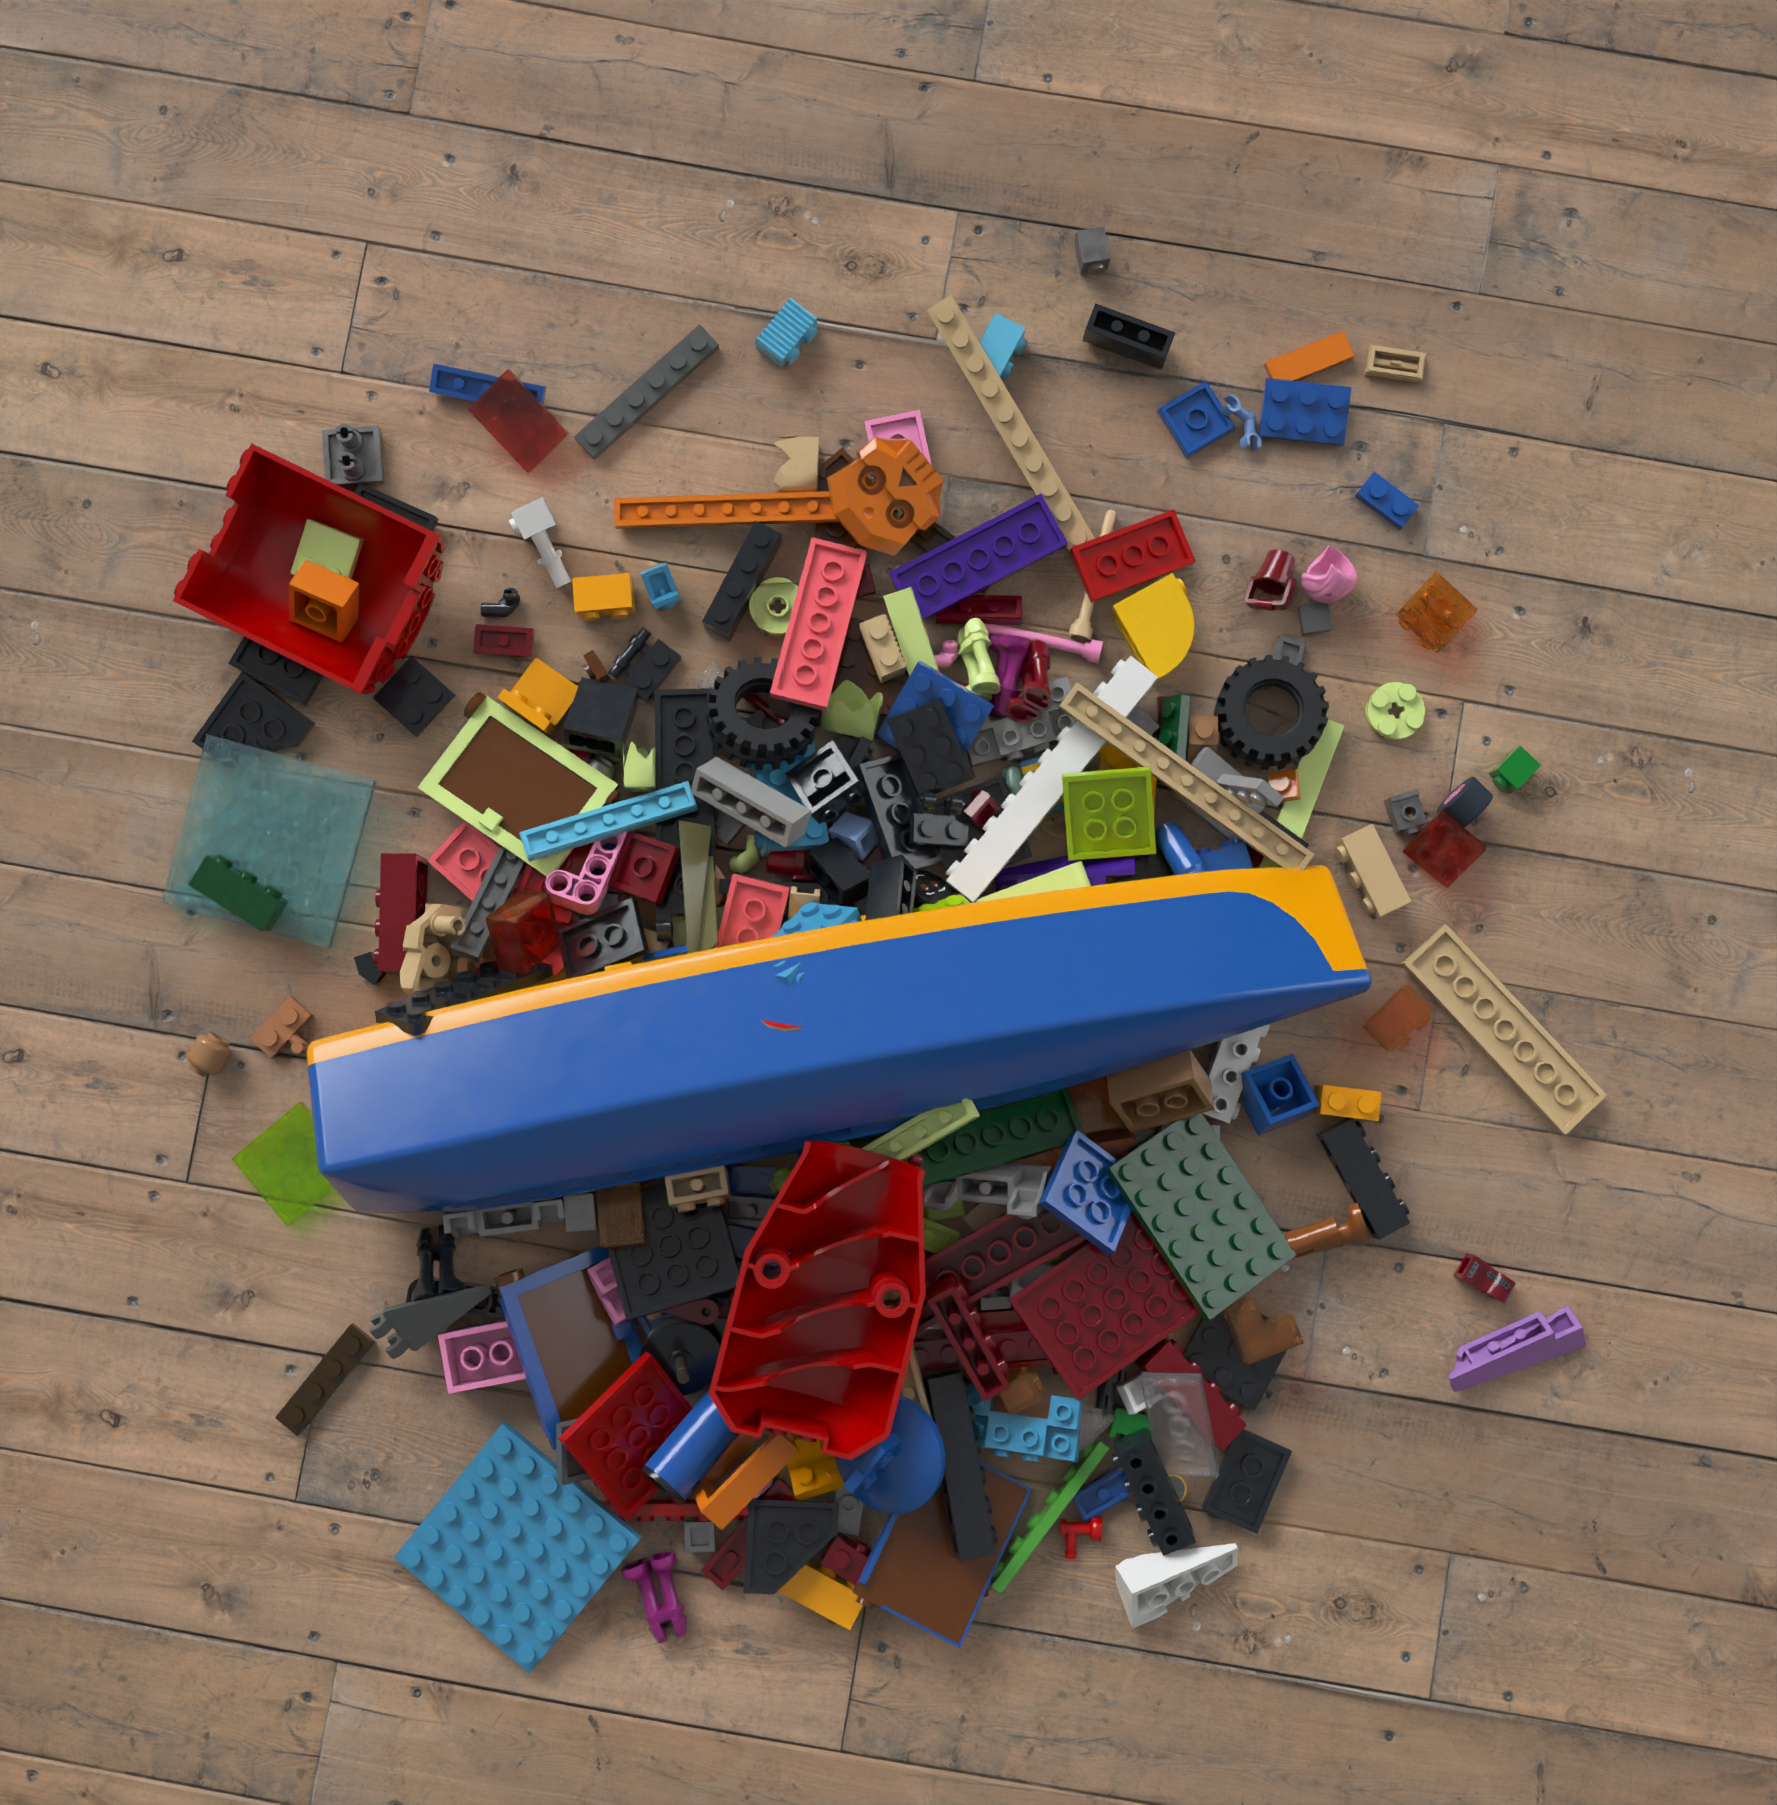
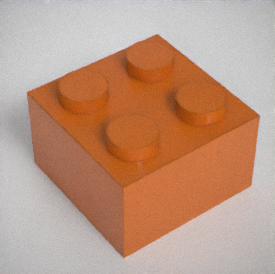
M305 560L289 583L290 621L343 643L358 620L359 583L347 576L334 573L322 565H316Z

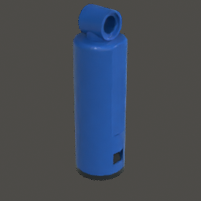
M709 1390L640 1470L657 1488L680 1506L739 1436V1433L731 1432L710 1398Z

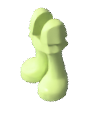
M972 618L957 633L959 655L964 660L969 676V685L965 688L986 701H990L992 694H997L1001 690L999 678L995 673L987 651L992 643L988 638L989 633L984 623L979 618Z

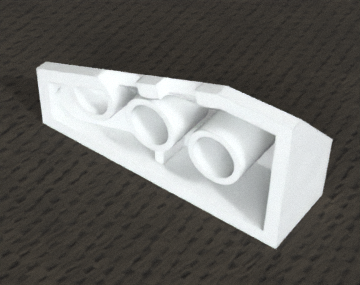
M1233 1543L1177 1550L1163 1556L1162 1552L1142 1554L1135 1558L1125 1559L1119 1565H1116V1586L1132 1628L1162 1616L1168 1612L1165 1606L1179 1597L1182 1601L1191 1597L1189 1593L1200 1583L1209 1585L1238 1566V1547Z

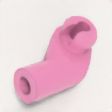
M955 640L944 641L942 644L943 650L938 655H934L938 669L950 667L959 656L958 643Z

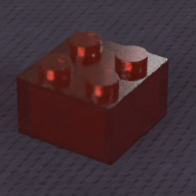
M521 889L485 918L498 969L527 974L562 945L550 894Z

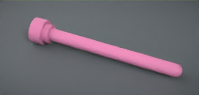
M984 624L988 633L992 635L1021 636L1028 638L1029 643L1034 640H1041L1050 648L1082 654V658H1086L1087 662L1095 664L1099 662L1103 641L1092 639L1091 642L1081 643L1004 625Z

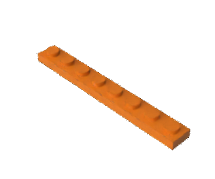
M829 491L614 498V526L616 529L753 525L755 521L761 524L839 522L832 513Z

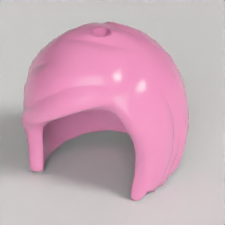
M1328 545L1324 552L1311 563L1307 572L1301 575V585L1305 593L1314 601L1329 604L1345 598L1355 587L1358 577L1356 569L1350 560L1338 548Z

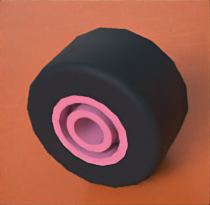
M1470 777L1453 790L1439 805L1437 815L1455 832L1460 831L1486 809L1492 801L1493 795L1475 777Z

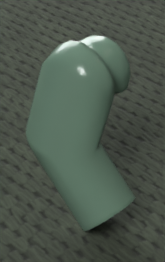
M1011 765L1010 767H1005L1001 775L1007 783L1010 793L1016 796L1022 789L1019 783L1023 779V775L1017 766Z

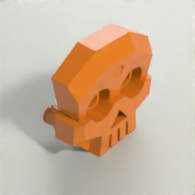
M873 437L856 452L857 460L827 478L832 513L858 545L895 556L918 529L925 531L941 517L940 495L944 479L928 462L912 440ZM902 472L913 485L899 486ZM868 475H872L875 478V483L872 486H868L865 482V478ZM897 508L903 512L900 519H895L893 516V512Z

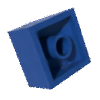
M1293 1053L1242 1073L1245 1111L1258 1136L1307 1118L1320 1106Z

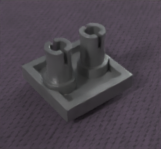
M340 424L336 429L322 430L326 480L340 487L358 486L359 483L364 485L385 484L382 434L379 425L351 427L348 424Z

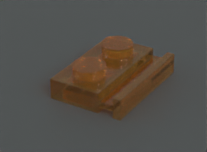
M640 1183L597 1190L600 1247L604 1249L607 1247L645 1244Z

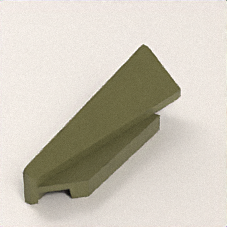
M679 821L688 954L713 949L718 945L714 858L709 856L711 826Z

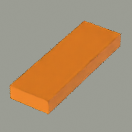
M1341 331L1266 361L1264 366L1271 379L1300 381L1352 360L1354 353L1344 331Z

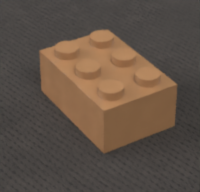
M1190 1049L1107 1075L1109 1103L1131 1133L1215 1110L1211 1080Z

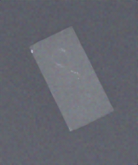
M1142 1372L1140 1381L1153 1443L1168 1475L1218 1477L1220 1467L1201 1374Z

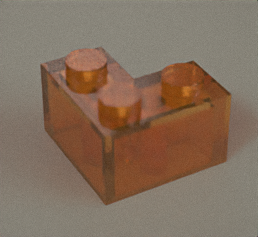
M1250 1295L1240 1297L1223 1310L1242 1361L1248 1365L1304 1343L1292 1314L1284 1312L1263 1320L1254 1297Z

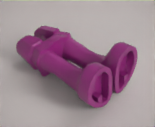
M1014 635L988 636L992 643L989 649L998 654L996 675L999 678L1001 689L999 693L992 694V699L988 701L995 705L990 715L993 717H1008L1006 714L1008 701L1018 698L1021 690L1017 689V680L1028 652L1029 639Z
M675 1551L656 1553L649 1560L660 1584L665 1602L663 1606L659 1604L651 1577L649 1562L646 1557L629 1563L621 1569L623 1578L626 1581L636 1582L647 1614L645 1619L650 1625V1632L658 1643L667 1642V1634L663 1623L665 1621H672L678 1638L687 1633V1616L683 1614L684 1606L680 1603L672 1575V1568L677 1563Z

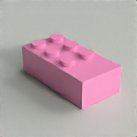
M506 1319L447 1330L438 1334L448 1394L526 1379Z

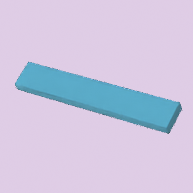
M686 781L519 832L528 862L697 811V804L691 793L689 782Z

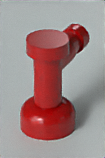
M1094 1517L1090 1520V1523L1066 1522V1519H1060L1059 1536L1065 1537L1066 1559L1077 1558V1535H1089L1090 1539L1094 1542L1102 1541V1517Z

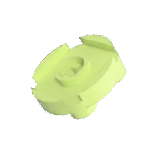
M782 577L767 579L752 593L749 602L750 614L760 631L774 636L786 635L798 586L789 579ZM775 600H781V604L786 605V609H783L780 614H776L775 610H770V606L775 605Z
M1391 682L1382 685L1370 696L1365 708V715L1369 727L1375 733H1379L1388 740H1402L1412 735L1423 724L1425 706L1422 697L1413 685ZM1392 704H1396L1397 707L1402 709L1399 719H1396L1393 714L1389 715L1388 710L1392 708Z

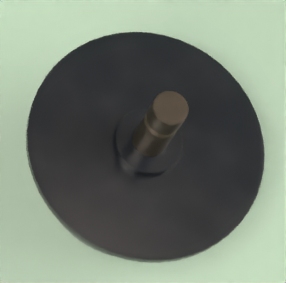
M674 1317L662 1321L651 1330L640 1350L639 1358L645 1352L650 1353L684 1396L700 1391L712 1382L720 1344L716 1337L703 1325L680 1317Z

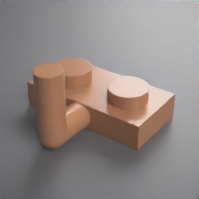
M289 996L250 1037V1040L270 1058H275L288 1042L292 1044L291 1050L293 1053L307 1054L309 1044L297 1033L313 1015L293 996Z

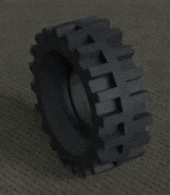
M1266 655L1263 660L1258 661L1254 657L1249 659L1248 663L1243 667L1241 665L1236 667L1233 674L1225 680L1217 698L1214 716H1218V731L1222 737L1220 740L1223 747L1227 745L1232 750L1230 755L1235 759L1239 756L1246 760L1244 765L1251 767L1252 763L1261 765V770H1268L1269 767L1277 766L1278 770L1284 769L1287 764L1293 763L1295 765L1313 750L1322 736L1328 722L1326 713L1329 709V701L1324 700L1326 692L1324 686L1319 687L1315 681L1318 676L1314 672L1309 675L1304 671L1305 664L1299 661L1297 665L1289 663L1290 657L1283 656L1281 660L1273 659V655ZM1275 686L1286 690L1294 698L1298 706V719L1295 726L1289 732L1280 736H1267L1257 732L1249 724L1245 714V704L1248 697L1255 690Z
M755 657L754 664L747 665L745 659L740 660L736 670L731 666L725 668L724 677L717 676L714 682V689L710 690L706 722H709L708 734L709 736H715L714 746L717 750L722 747L726 749L725 758L731 760L734 756L739 758V766L744 768L748 762L756 764V770L761 771L764 764H771L773 770L780 769V763L784 760L788 765L795 763L796 754L803 757L807 751L808 744L811 745L814 740L819 717L818 709L784 701L789 707L790 718L785 724L772 729L753 727L744 722L738 715L736 707L742 697L750 693H770L778 664V659L775 658L771 659L770 664L762 663L761 657Z

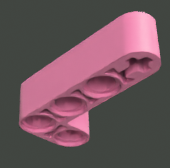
M627 832L594 842L579 876L563 870H555L549 873L545 884L550 901L585 915L597 912L609 888L608 883ZM608 843L616 845V848L613 850H605L602 847ZM597 868L605 870V873L600 876L591 874ZM557 884H564L567 886L566 889H564L563 891H555L552 889ZM584 894H592L594 896L592 900L587 902L580 899Z

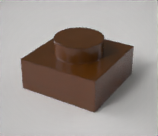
M593 650L583 655L587 661V664L583 667L590 679L597 678L598 681L603 682L611 680Z

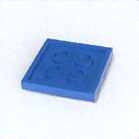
M919 661L876 736L898 748L886 720L941 697L966 754L995 705L924 662Z
M1075 1130L1068 1136L1039 1204L1108 1255L1115 1252L1131 1209L1105 1171V1169L1118 1160L1081 1132Z

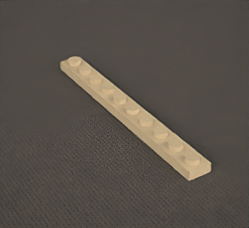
M952 295L927 309V312L1036 496L1042 494L1068 542V550L1095 539Z
M1075 683L1060 704L1059 708L1140 767H1150L1151 775L1278 867L1291 869L1298 867V870L1303 871L1315 855L1079 683Z

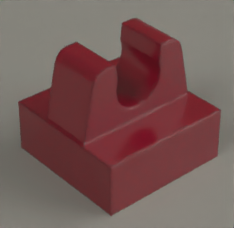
M973 790L971 795L975 799L970 805L963 802L962 809L972 823L982 830L987 821L993 815L995 816L1001 808L991 795L984 790L981 792Z

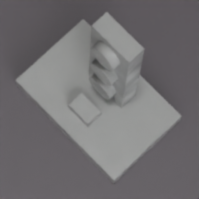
M1203 747L1191 763L1193 767L1258 814L1266 805L1278 807L1284 798L1265 780L1242 776L1209 747ZM1173 790L1170 792L1227 840L1238 838Z

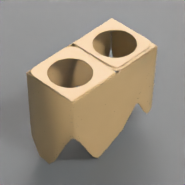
M777 436L785 440L777 441L774 444L786 453L790 459L779 468L775 475L774 482L781 487L775 493L817 492L819 437Z

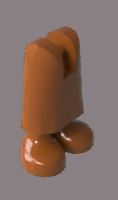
M1358 1203L1348 1206V1219L1342 1225L1338 1226L1334 1217L1331 1216L1318 1223L1287 1232L1284 1237L1288 1241L1290 1248L1296 1253L1295 1258L1327 1249L1343 1247L1346 1244L1370 1241Z

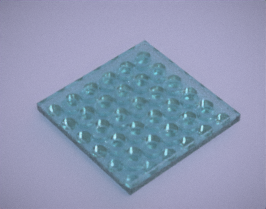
M207 734L161 902L256 928L188 885L205 856H217L220 853L233 860L234 864L232 866L241 872L243 869H246L259 877L257 882L265 887L270 884L283 892L282 897L289 901L272 930L268 932L331 948L377 781Z

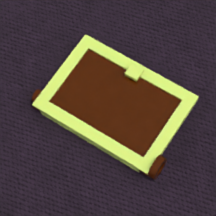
M478 692L469 700L464 709V716L469 719L417 788L547 877L549 873L560 868L573 849L528 862L519 832L617 803L620 798V793L617 792L619 785L488 696Z

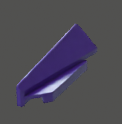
M1067 855L1003 868L995 878L996 892L1080 861L1084 865L1091 886L1107 884V877L1136 876L1135 856L1068 861Z

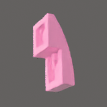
M609 1257L589 1268L587 1273L614 1325L617 1326L626 1321Z

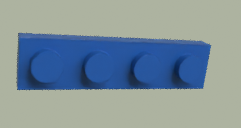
M433 363L429 392L542 415L546 387Z

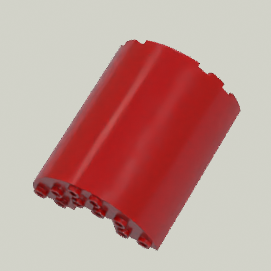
M251 443L249 449H246L240 457V467L236 475H233L227 483V493L225 496L234 501L232 508L226 511L223 517L224 524L220 532L213 537L210 543V552L207 553L198 549L197 553L190 557L187 564L188 571L184 579L180 580L175 587L173 602L360 694L372 693L375 691V684L377 682L384 684L394 673L395 666L393 664L395 661L406 657L428 616L436 595L433 593V583H437L441 579L444 562L439 560V553L442 554L445 550L443 539L439 534ZM307 519L316 520L364 540L352 576V580L359 583L358 620L343 643L290 621L289 583L295 576L290 572Z

